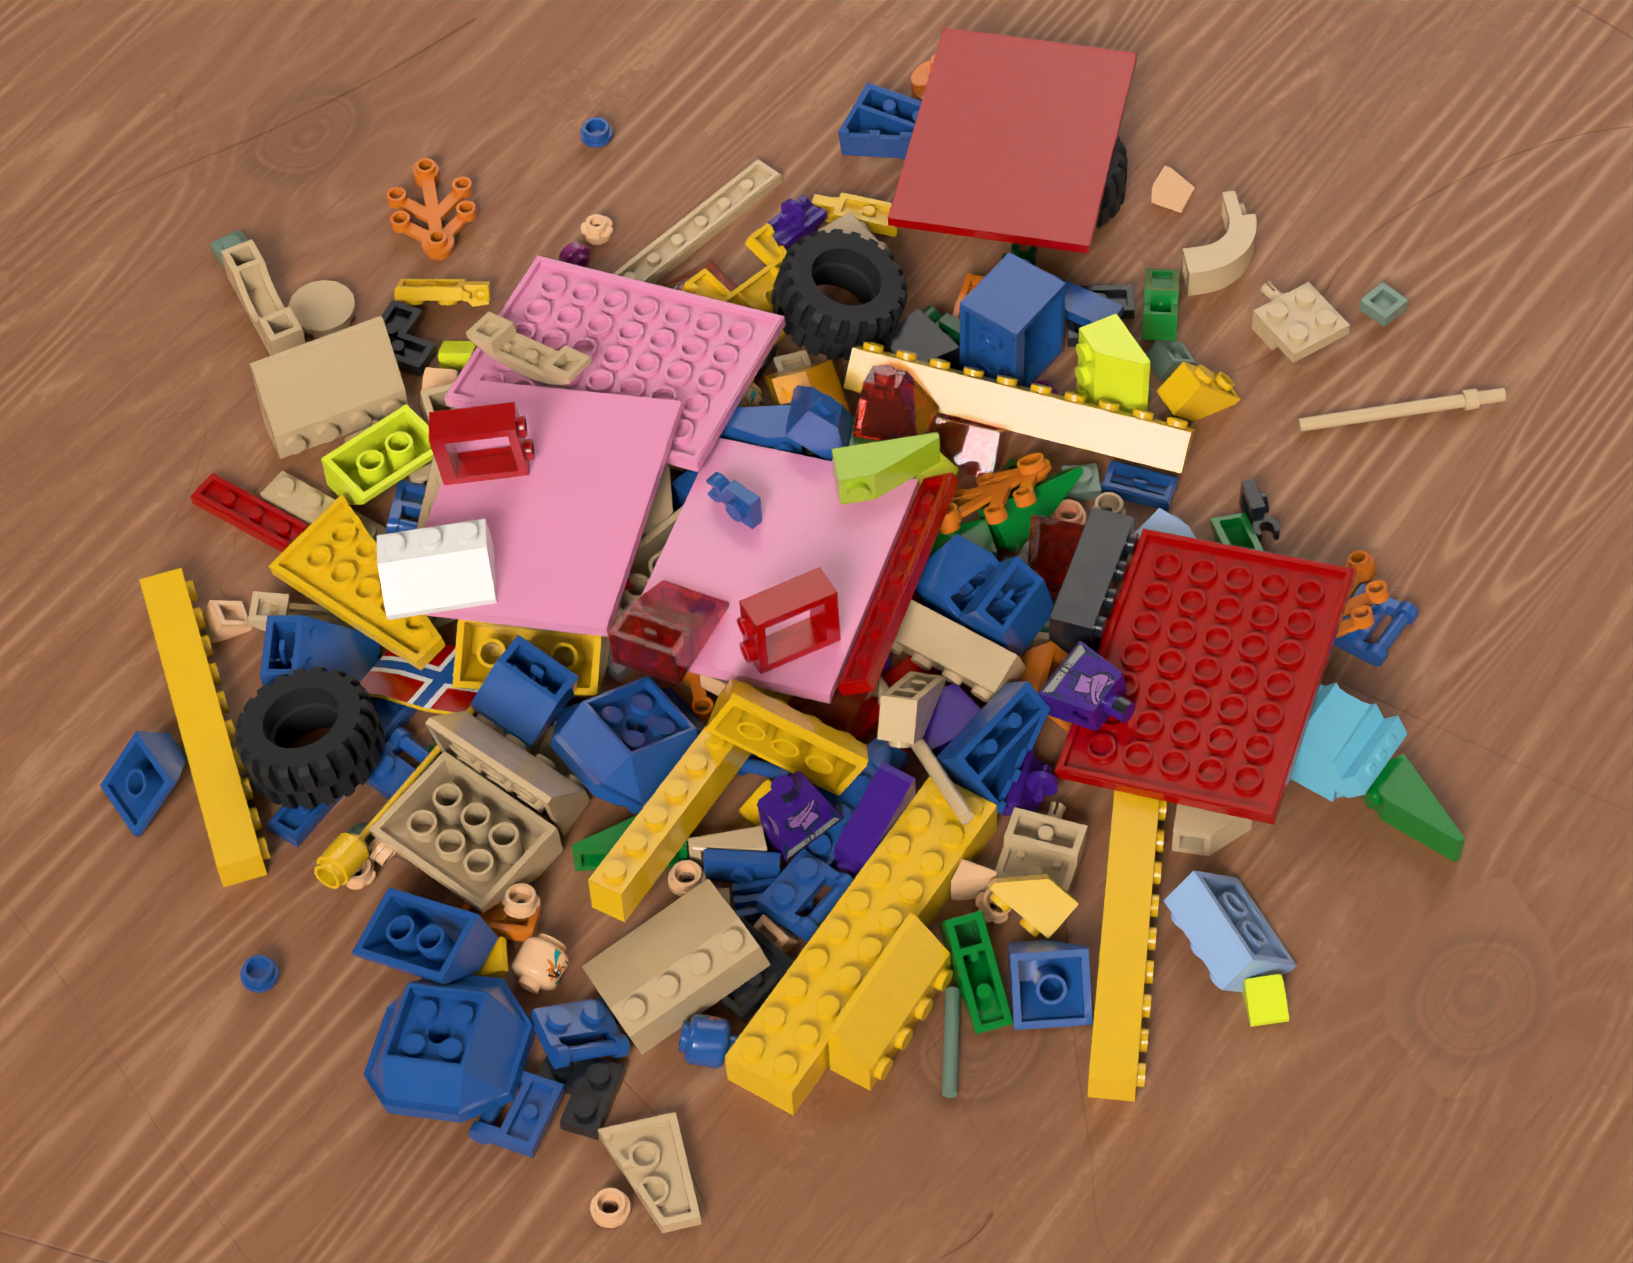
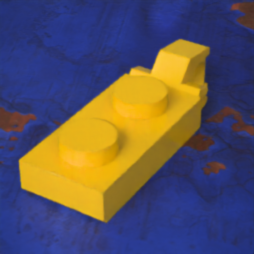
M842 192L840 197L814 194L811 201L816 207L827 211V219L824 222L832 223L850 212L859 222H864L870 232L897 237L900 227L888 226V215L892 205L890 202Z
M401 279L394 288L395 300H404V303L407 305H421L425 301H438L440 305H454L458 301L463 300L475 307L489 305L491 301L490 281Z

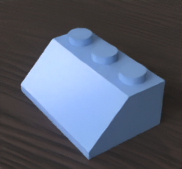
M1194 870L1164 900L1171 911L1172 921L1184 931L1191 942V950L1197 957L1203 960L1210 971V979L1221 990L1242 992L1244 980L1247 978L1275 974L1284 975L1297 966L1240 880L1236 877Z

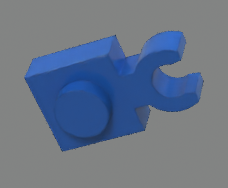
M715 472L706 480L713 487L708 492V496L715 502L724 503L726 505V512L733 520L741 521L751 529H754L762 522L761 499L758 495L736 480L729 482L719 472Z

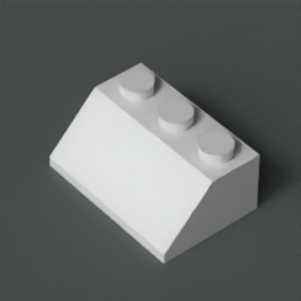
M486 519L377 535V566L388 620L497 603L495 550Z

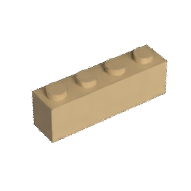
M912 599L890 650L897 655L904 651L912 656V662L927 671L934 667L941 671L940 676H945V680L951 684L960 686L961 683H964L972 688L971 693L987 703L1006 683L1018 682L1027 668L1015 653Z

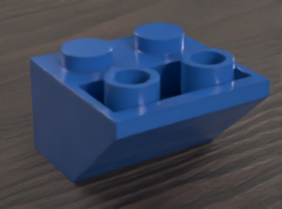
M956 534L927 559L914 592L929 609L964 627L966 624L958 618L1000 562L989 551Z
M1014 556L1000 562L958 618L976 634L1015 653L1020 658L1050 618L1054 603L1044 579L1018 556Z
M518 635L496 661L471 702L470 707L507 733L518 738L531 749L574 696L579 676Z

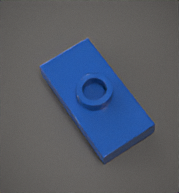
M704 849V872L706 879L709 878L710 881H728L737 884L775 878L782 872L781 853Z

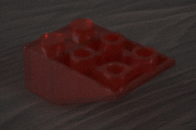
M665 580L661 581L626 606L608 633L612 662L680 685L727 611L729 602Z

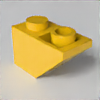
M1182 362L1156 391L1173 415L1193 422L1233 406L1241 399L1233 389L1235 384L1228 375L1221 371L1218 373L1212 372L1201 364L1195 366L1186 362Z
M1047 874L992 878L988 883L989 889L993 892L989 898L1005 912L1012 908L1023 918L1019 921V924L1034 937L1042 933L1049 939L1079 904L1070 893Z

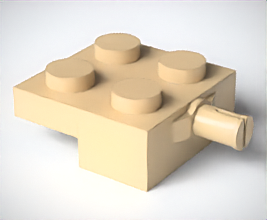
M1271 281L1262 285L1260 291L1270 302L1253 310L1251 329L1271 350L1279 347L1293 363L1349 334L1350 324L1309 282L1286 293H1281Z
M1051 802L1047 815L1014 807L1004 835L1003 849L995 869L997 878L1047 874L1070 893L1087 843L1088 826L1063 820L1062 816L1066 807L1060 802L1058 808L1057 802Z

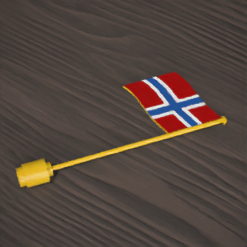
M446 643V646L421 671L388 650L360 681L361 686L365 687L370 697L382 698L421 711L438 714L466 711L473 715L475 710L470 705L479 691L475 689L452 688L456 646ZM438 745L434 747L359 835L340 833L317 859L314 873L322 884L331 889H337L340 885H346L368 860L369 852L364 840L370 834L369 829L406 792L441 752Z

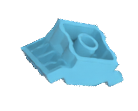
M1337 682L1323 686L1321 683L1290 779L1332 802L1336 798L1343 796L1352 798L1365 795L1408 733L1398 715L1384 719L1376 703L1370 705L1345 693V691L1339 688Z

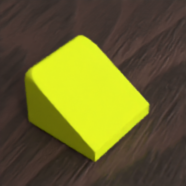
M443 341L438 352L440 368L462 370L477 346L472 341Z
M1282 974L1247 978L1244 980L1242 995L1250 1027L1289 1022Z

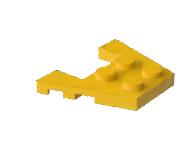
M767 223L751 234L745 242V245L767 265L732 292L704 268L686 281L682 290L773 313L771 293L787 251L784 246H778L773 238L775 231ZM783 330L775 344L787 336Z

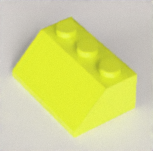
M1117 313L1079 328V341L1076 344L1078 365L1075 367L1077 389L1074 390V393L1086 396L1085 402L1097 405L1099 400L1117 403L1120 405L1119 410L1129 413L1133 412V408L1147 411L1151 361Z
M405 404L321 458L327 485L338 496L343 494L349 505L365 504L433 459V452L429 443V426Z

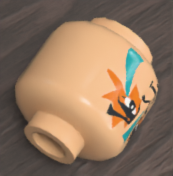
M543 933L539 934L538 937L527 938L512 963L513 972L519 977L517 984L534 994H538L540 989L545 991L554 990L569 965V957L565 953L566 946L557 939Z

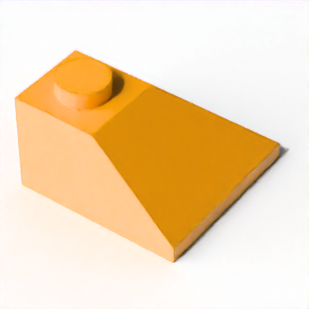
M832 359L765 375L774 406L791 405L793 389L799 385L813 387L831 396L850 413Z

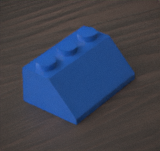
M388 888L351 953L356 957L445 985L481 970L498 936L479 914Z

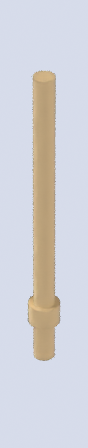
M1476 388L1461 390V394L1303 417L1298 418V429L1300 432L1458 408H1463L1464 411L1479 409L1480 405L1506 401V392L1504 388L1478 391Z
M882 676L879 677L874 690L879 698V706L881 695L889 689ZM923 737L914 745L911 744V748L962 824L970 823L974 819V814Z

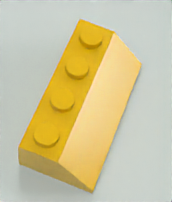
M458 619L452 688L479 690L496 661L519 635L579 676L574 695L594 697L599 695L608 665L610 634L609 637Z
M733 678L720 692L705 728V731L793 774L801 771L811 783L837 796L843 793L864 770L869 761L866 744L856 740L851 734L827 726L817 717L805 715L789 707L783 700L771 698L755 690L752 685Z
M908 914L828 1029L830 1070L871 1091L878 1079L883 1081L887 1077L893 1065L892 1058L899 1049L903 1051L908 1046L913 1036L914 1026L918 1020L924 1021L933 1006V998L939 990L943 992L948 987L953 976V971L950 968V952L916 915Z

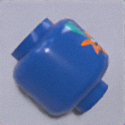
M695 1014L690 1022H683L678 1052L684 1053V1059L689 1064L718 1069L724 1064L725 1055L737 1040L738 1035L730 1033L731 1025L725 1018Z

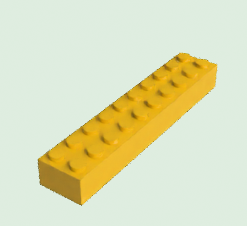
M929 776L725 1055L728 1080L794 1116L830 1065L828 1029L908 914L916 915L928 928L951 895V880L961 860L966 859L975 862L997 831L996 804L953 783L974 814V819L970 823L962 824Z

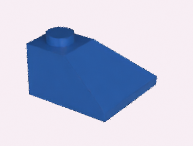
M797 385L793 389L785 436L820 457L832 461V449L849 446L855 419L842 404L835 401L831 396L813 387Z
M136 731L100 784L134 836L140 837L177 783L186 763V755L170 733Z
M1050 940L1007 942L1014 1030L1093 1025L1089 948L1087 946Z

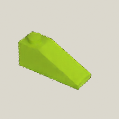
M938 432L832 449L833 475L840 505L877 499L939 463L940 441Z

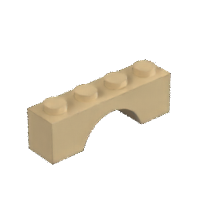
M251 239L222 250L221 254L227 278L270 356L305 344L303 329L290 306L285 308L269 276L265 261L254 241Z

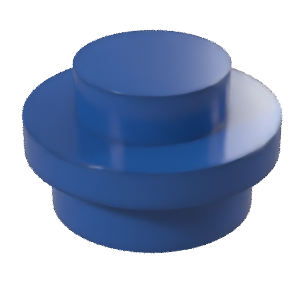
M593 117L584 122L580 131V137L585 145L598 148L607 145L612 140L613 131L605 119Z
M255 955L248 958L243 964L240 971V979L247 990L254 993L266 992L278 982L279 969L272 959L264 955Z

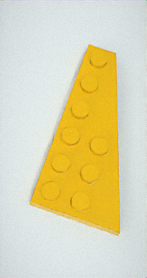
M343 494L269 565L274 576L420 671L446 646L441 635L426 615L387 619L377 566V543L367 532L357 514L351 509Z

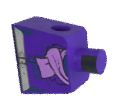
M1081 641L1076 644L1038 692L1051 708L1048 713L1049 716L1093 731L1100 729L1109 716L1126 723L1132 717L1135 710V703L1124 698L1127 690L1124 675L1121 671Z
M801 771L795 772L790 777L781 775L775 778L771 784V791L760 798L757 803L765 839L776 852L781 853V857L785 862L843 820L842 816Z

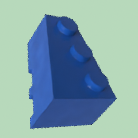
M867 82L838 131L842 155L905 159L922 101Z
M1028 681L1006 683L936 758L955 784L996 804L997 814H1002L1007 804L1004 801L1012 783L1017 782L1021 774L1019 768L1027 751L1032 750L1051 708Z

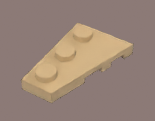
M676 1112L598 1129L599 1138L662 1233L702 1224Z

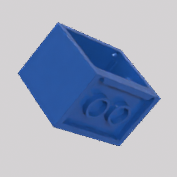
M1009 252L960 302V371H963L964 366L984 370L983 376L997 379V375L1010 376L1018 379L1017 385L1025 387L1029 383L1036 381L1064 351L1066 283L1056 275L1049 274L1032 265L1028 260L1021 259Z

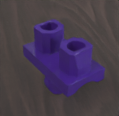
M802 195L797 200L790 198L785 200L781 204L782 211L767 223L775 231L773 238L778 246H784L786 251H788L791 245L795 244L798 239L805 235L812 236L813 232L818 231V225L827 219V211L816 207L806 196Z
M1033 749L1027 751L1019 768L1021 774L1017 782L1012 783L1004 802L1007 804L1002 813L1004 816H1011L1014 807L1038 813L1040 803L1044 800V797L1054 795L1058 790L1059 781L1051 774L1052 768L1036 759Z

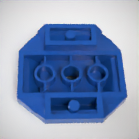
M646 676L621 687L603 692L596 697L593 696L563 708L557 716L550 747L594 796L611 804L628 807L629 812L638 815L706 725L692 712L672 688H662L652 678Z
M467 975L444 985L421 978L420 980L408 983L400 997L387 1007L363 1075L387 1113L462 1123L483 1114L496 1105L501 1107L514 1101L536 1032L504 979Z

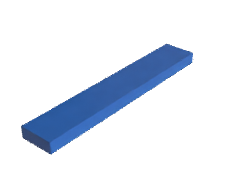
M382 698L376 699L373 705L384 729L383 738L385 744L389 741L394 730L401 726L404 727L418 709ZM341 796V797L335 799L336 802L338 803V801H339L343 796ZM324 803L318 804L316 809H303L302 806L292 809L282 806L267 823L268 830L292 845L299 847L337 803L328 806Z

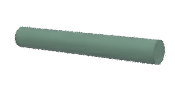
M957 987L945 989L942 1096L946 1098H954L958 1094L960 989Z

